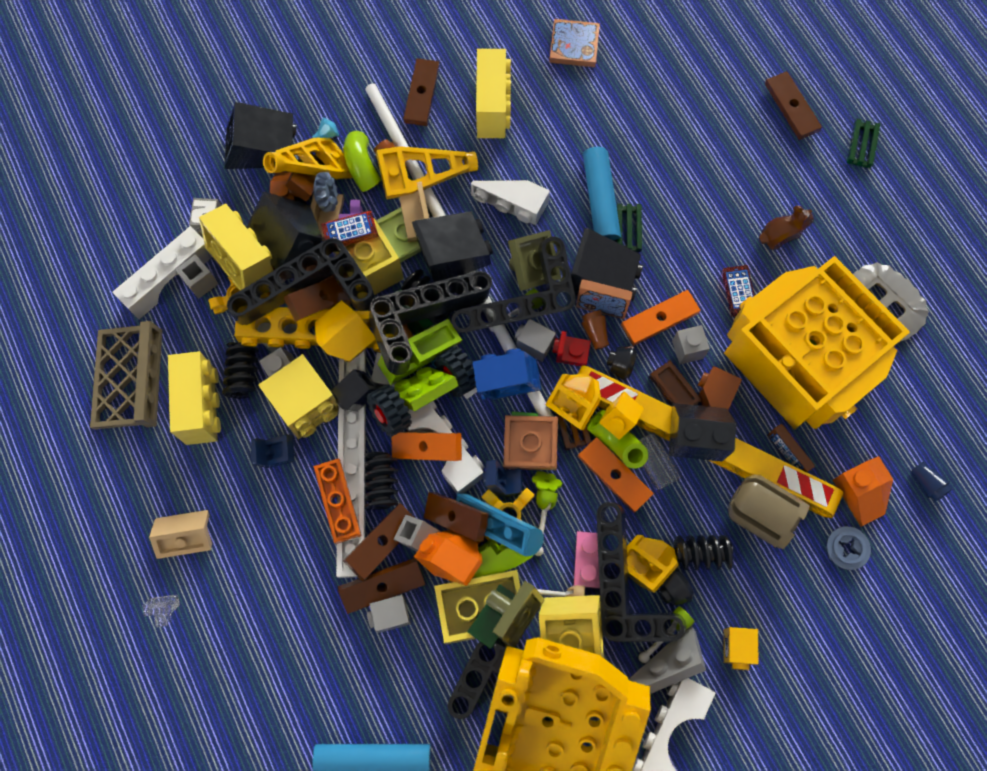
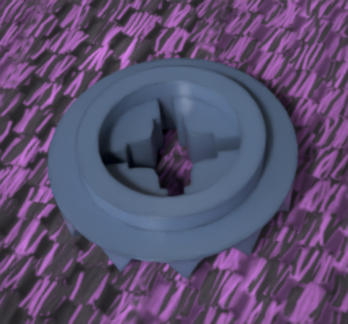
M329 172L318 173L313 186L315 200L324 212L334 211L338 204L337 186L335 185V179L331 177Z
M844 526L835 529L828 536L825 548L828 551L829 559L837 567L849 571L859 569L868 562L871 546L865 534L860 530ZM852 540L851 550L855 554L848 553L843 557L844 548L841 544L845 545Z

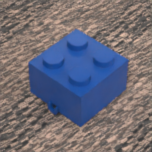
M519 348L507 350L506 354L496 356V354L483 355L480 357L481 360L473 361L477 393L481 394L482 399L487 397L491 400L542 390L537 360Z

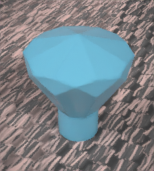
M323 117L318 132L312 137L334 138L339 136L335 123Z

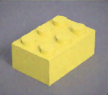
M477 49V138H505L506 129H510L511 59H506V49Z
M224 204L199 217L206 250L239 290L244 289L273 271L270 263L272 255L265 245L261 246L254 231L244 226L243 220L237 211H232L227 204Z
M200 351L168 355L170 432L186 445L218 441L217 433L221 432V423L219 417L216 416V408L220 406L219 395L215 392V383L219 381L217 369L211 365L210 360H207Z
M517 570L472 578L468 586L456 582L434 586L445 644L476 639L467 631L486 605L489 594L496 590L499 584L515 595L520 589Z

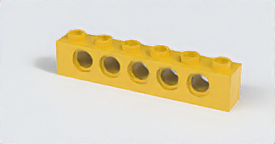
M248 306L240 307L237 313L244 312ZM278 307L248 325H241L235 321L234 336L244 346L253 347L257 346L258 343H268L270 347L280 348L284 347V344L295 345L296 348L309 349L311 345L319 346L316 342V335L311 334L310 329L330 309H325L295 322L288 307ZM355 311L368 328H371L369 311ZM377 312L379 315H385L384 312ZM260 324H271L268 331H257ZM288 324H295L297 326L296 331L291 334L285 333L284 328ZM386 334V335H385V336L390 337V338L395 337V336L392 335V334ZM374 341L369 347H367L373 348V350L376 352H380V349L376 341Z

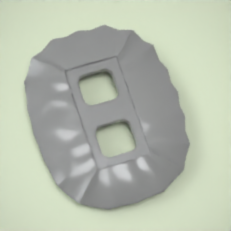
M877 262L871 265H864L853 273L868 290L874 285H879L886 292V295L879 300L886 308L893 302H896L904 309V314L898 320L910 333L901 341L909 339L926 324V318L929 313L926 307V299L920 296L919 290L912 286L910 280L905 279L900 272L894 271L890 265H882Z

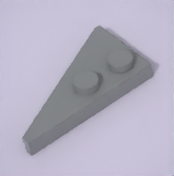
M691 626L686 629L680 639L668 643L628 680L650 686L651 694L706 671L694 628Z

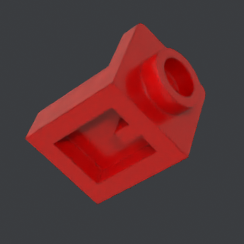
M561 331V337L555 338L552 352L557 353L556 362L580 367L586 366L591 341L566 336V331Z

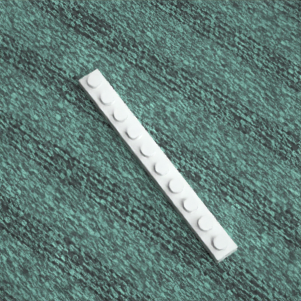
M366 349L351 362L339 358V383L353 369L366 373ZM366 404L358 412L345 411L340 406L338 407V458H340L362 536L337 544V578L357 577L343 560L365 538ZM339 496L337 497V504L341 501Z

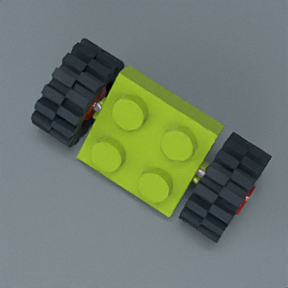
M452 347L435 357L434 365L437 368L424 367L418 370L415 376L398 381L394 387H390V384H387L368 394L367 403L370 405L368 406L369 410L372 411V416L377 420V425L381 426V430L386 432V435L392 437L411 426V415L407 412L409 409L416 411L447 392L452 393L455 397H461L476 388L474 368L471 365V359H467L468 355L463 353L461 348Z

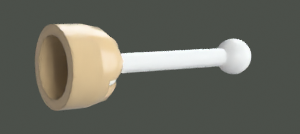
M573 585L566 592L537 589L544 596H585V586Z

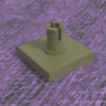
M550 230L508 241L512 257L509 260V267L516 273L520 291L545 284L538 248L543 240L552 237ZM548 242L546 244V252L551 256H555L556 253L553 243ZM554 267L551 271V277L555 281L562 279L560 270L557 267Z
M524 581L513 600L496 590H493L486 600V604L503 615L494 628L493 633L511 647H516L544 602V598L535 586Z

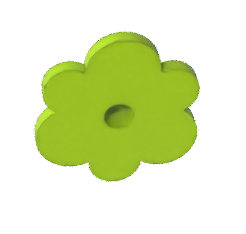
M537 471L535 476L532 477V482L536 483V487L541 491L556 492L557 488L562 487V481L557 479L552 473L547 474L544 471Z

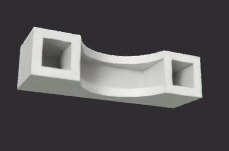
M190 226L116 288L113 294L138 319H141L158 304L161 290L168 281L178 274L175 270L195 254L203 264L212 258L205 248L204 239Z
M434 401L416 411L410 409L407 411L411 415L410 420L412 421L411 426L406 428L408 432L452 433L450 429L453 427L444 415L440 417L435 411L437 406ZM462 437V460L446 461L442 469L443 477L456 494L465 493L482 480L484 473L482 470L485 468L476 455L471 457L466 451L469 447Z
M689 678L670 685L667 694L670 696L667 705H661L655 717V721L658 722L654 733L649 732L643 743V748L646 751L641 760L637 758L632 771H677L673 767L668 754L670 735L683 721L704 719L716 692Z

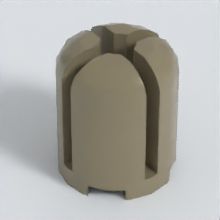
M754 474L746 477L735 491L728 505V515L733 522L775 548L784 549L795 536L793 532L797 528L800 519H805L810 505L762 475Z

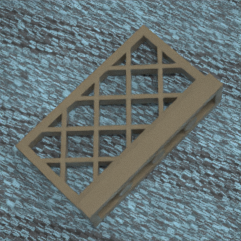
M151 321L140 322V326L98 330L90 428L105 429L138 425L145 427L157 426L162 329ZM140 333L139 341L131 347L126 341L133 334ZM115 336L119 340L108 350L106 348V337ZM125 345L129 352L119 361L114 354ZM135 355L138 358V363L130 372L125 365ZM112 358L117 364L106 374L104 372V364ZM123 369L128 375L117 385L112 378ZM134 380L136 382V389L128 396L123 389ZM109 382L115 389L104 398L102 396V389ZM120 393L126 400L115 409L110 403ZM132 405L134 407V419H125L121 414ZM108 407L113 414L106 421L100 422V413Z

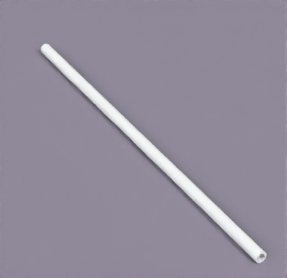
M376 84L368 85L365 90L396 147H409ZM416 160L405 162L413 180L424 177ZM431 187L425 189L426 205L432 216H445ZM488 296V299L484 303L479 305L492 303V301ZM485 308L483 312L490 323L494 318V313L491 309ZM504 324L492 327L505 354L507 350L517 348ZM540 391L527 393L538 416L554 417L549 407L545 405L546 401Z

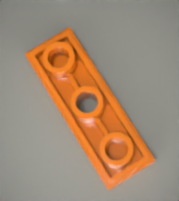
M686 290L623 321L621 326L632 345L635 346L699 314L701 310L689 290ZM657 317H661L664 320L660 321L657 319Z
M399 432L392 436V457L397 459L461 461V433Z
M597 437L578 454L577 457L633 513L654 494ZM616 472L619 475V479H613L610 473Z
M340 458L313 466L334 543L338 544L362 536ZM335 497H341V501L338 504H333Z

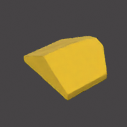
M342 300L315 322L317 344L327 355L343 359L347 362H351L376 341L374 334L361 317Z
M562 374L545 405L580 430H584L601 400L599 381L588 374Z
M636 535L627 545L628 576L639 586L653 593L679 566L675 549L662 540Z

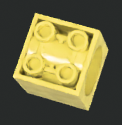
M373 218L371 219L372 226L370 220L368 221L371 229L370 234L341 242L371 284L373 293L376 295L400 282L404 277L399 257L377 221ZM333 252L334 257L339 255L340 252ZM346 272L348 277L353 275V272ZM361 292L357 294V298H365L368 293Z
M303 354L258 385L298 440L312 435L318 425L323 422H329L338 415L339 405L336 403V399Z
M600 595L544 598L539 612L540 637L542 639L604 656Z

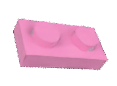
M577 531L573 585L600 589L597 533Z

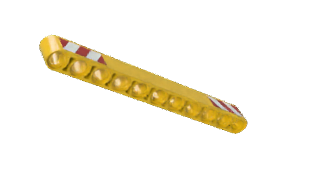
M581 366L577 375L588 374L599 381L601 400L598 407L606 410L621 393L626 392L644 408L636 425L670 441L671 406L593 368ZM735 438V451L724 461L708 460L743 478L754 474L762 475L810 505V511L826 518L834 517L843 496V491L838 487Z

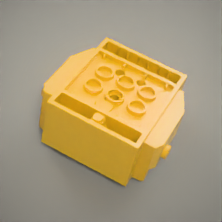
M834 256L818 269L815 266L785 272L753 298L750 296L744 300L739 306L741 310L735 317L732 328L727 333L728 338L732 342L724 354L794 430L805 421L813 429H817L822 424L833 423L840 416L846 419L858 409L855 404L887 378L897 353V349L894 346L907 336L910 331ZM810 340H814L816 345H813Z
M542 638L526 640L524 650L506 646L473 771H632L650 714V686L629 681L626 675L598 654ZM495 711L507 714L499 747L487 744ZM595 716L598 717L599 720L593 721L590 718ZM544 717H550L553 720L547 721L544 719ZM589 742V743H591L592 745H591V746H584L583 743Z

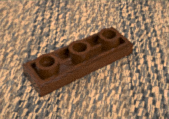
M416 58L403 118L404 123L428 126L440 68L439 61Z
M788 71L766 79L765 86L799 140L820 132L822 129L821 124Z
M312 152L310 153L320 165H324L322 160ZM291 172L285 186L293 196L307 201L312 195L316 176Z
M344 273L342 277L348 278L347 273ZM334 277L283 297L295 322L333 307L341 300L343 302L349 300Z
M428 492L424 513L425 519L474 541H484L485 531L488 526V513L437 492Z
M401 503L397 504L343 560L361 581L365 580L399 544V542L394 540V537L405 515L414 517ZM378 538L383 540V546L379 545Z
M412 558L372 573L363 581L356 579L338 586V592L346 612L349 614L370 606V603L389 599L423 586L425 581L416 558Z

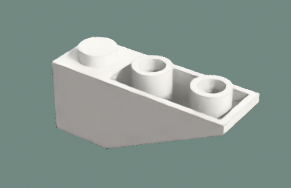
M528 180L472 181L471 196L477 201L489 203L502 213H510L517 216L524 223L536 225L549 203L550 190Z

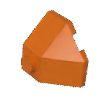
M879 456L833 479L836 487L843 491L842 497L860 527L886 514L893 478Z
M452 530L432 533L422 541L414 558L434 576L468 586L482 564V554L478 551V544L481 542L474 541Z

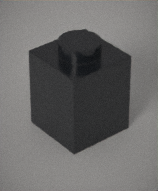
M353 369L331 391L337 397L336 403L343 410L358 412L367 403V395L378 388L364 371Z

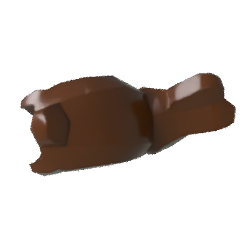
M801 206L793 207L792 215L777 217L768 222L759 236V241L762 244H767L771 250H777L783 244L800 238L803 231L814 222L812 210H804Z

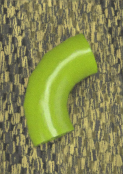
M352 131L346 136L344 141V158L356 185L361 192H365L377 185L381 177L369 157L367 150L369 140L367 136L361 131Z
M605 410L597 412L589 421L587 430L616 454L627 467L633 469L642 467L648 460L647 448L630 431L620 440L599 423Z

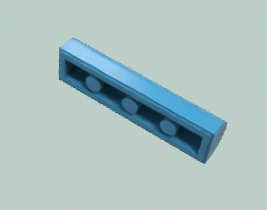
M591 147L583 152V161L593 229L595 232L614 241L621 238L609 155L608 151L603 147Z
M457 493L456 501L489 514L485 536L524 556H532L542 547L544 535L540 529L466 493Z
M316 744L313 752V771H430L431 744Z

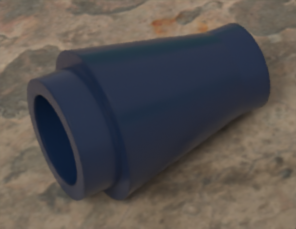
M924 462L917 465L911 471L928 499L932 498L937 502L953 489L949 485V480L928 467Z

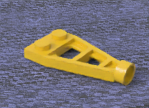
M312 138L276 150L275 152H268L263 157V166L268 173L288 171L317 176L320 172H329L334 179L352 178L345 162L344 153L331 138ZM315 152L316 156L320 160H322L325 165H320L310 153ZM293 155H298L303 162H298Z
M400 146L380 149L376 152L387 200L418 191L417 182L422 181L423 190L460 174L478 170V159L474 151L466 153L462 151ZM447 159L450 170L439 174L434 173L431 160ZM408 160L422 161L426 166L427 174L417 180H410L407 175L405 162Z

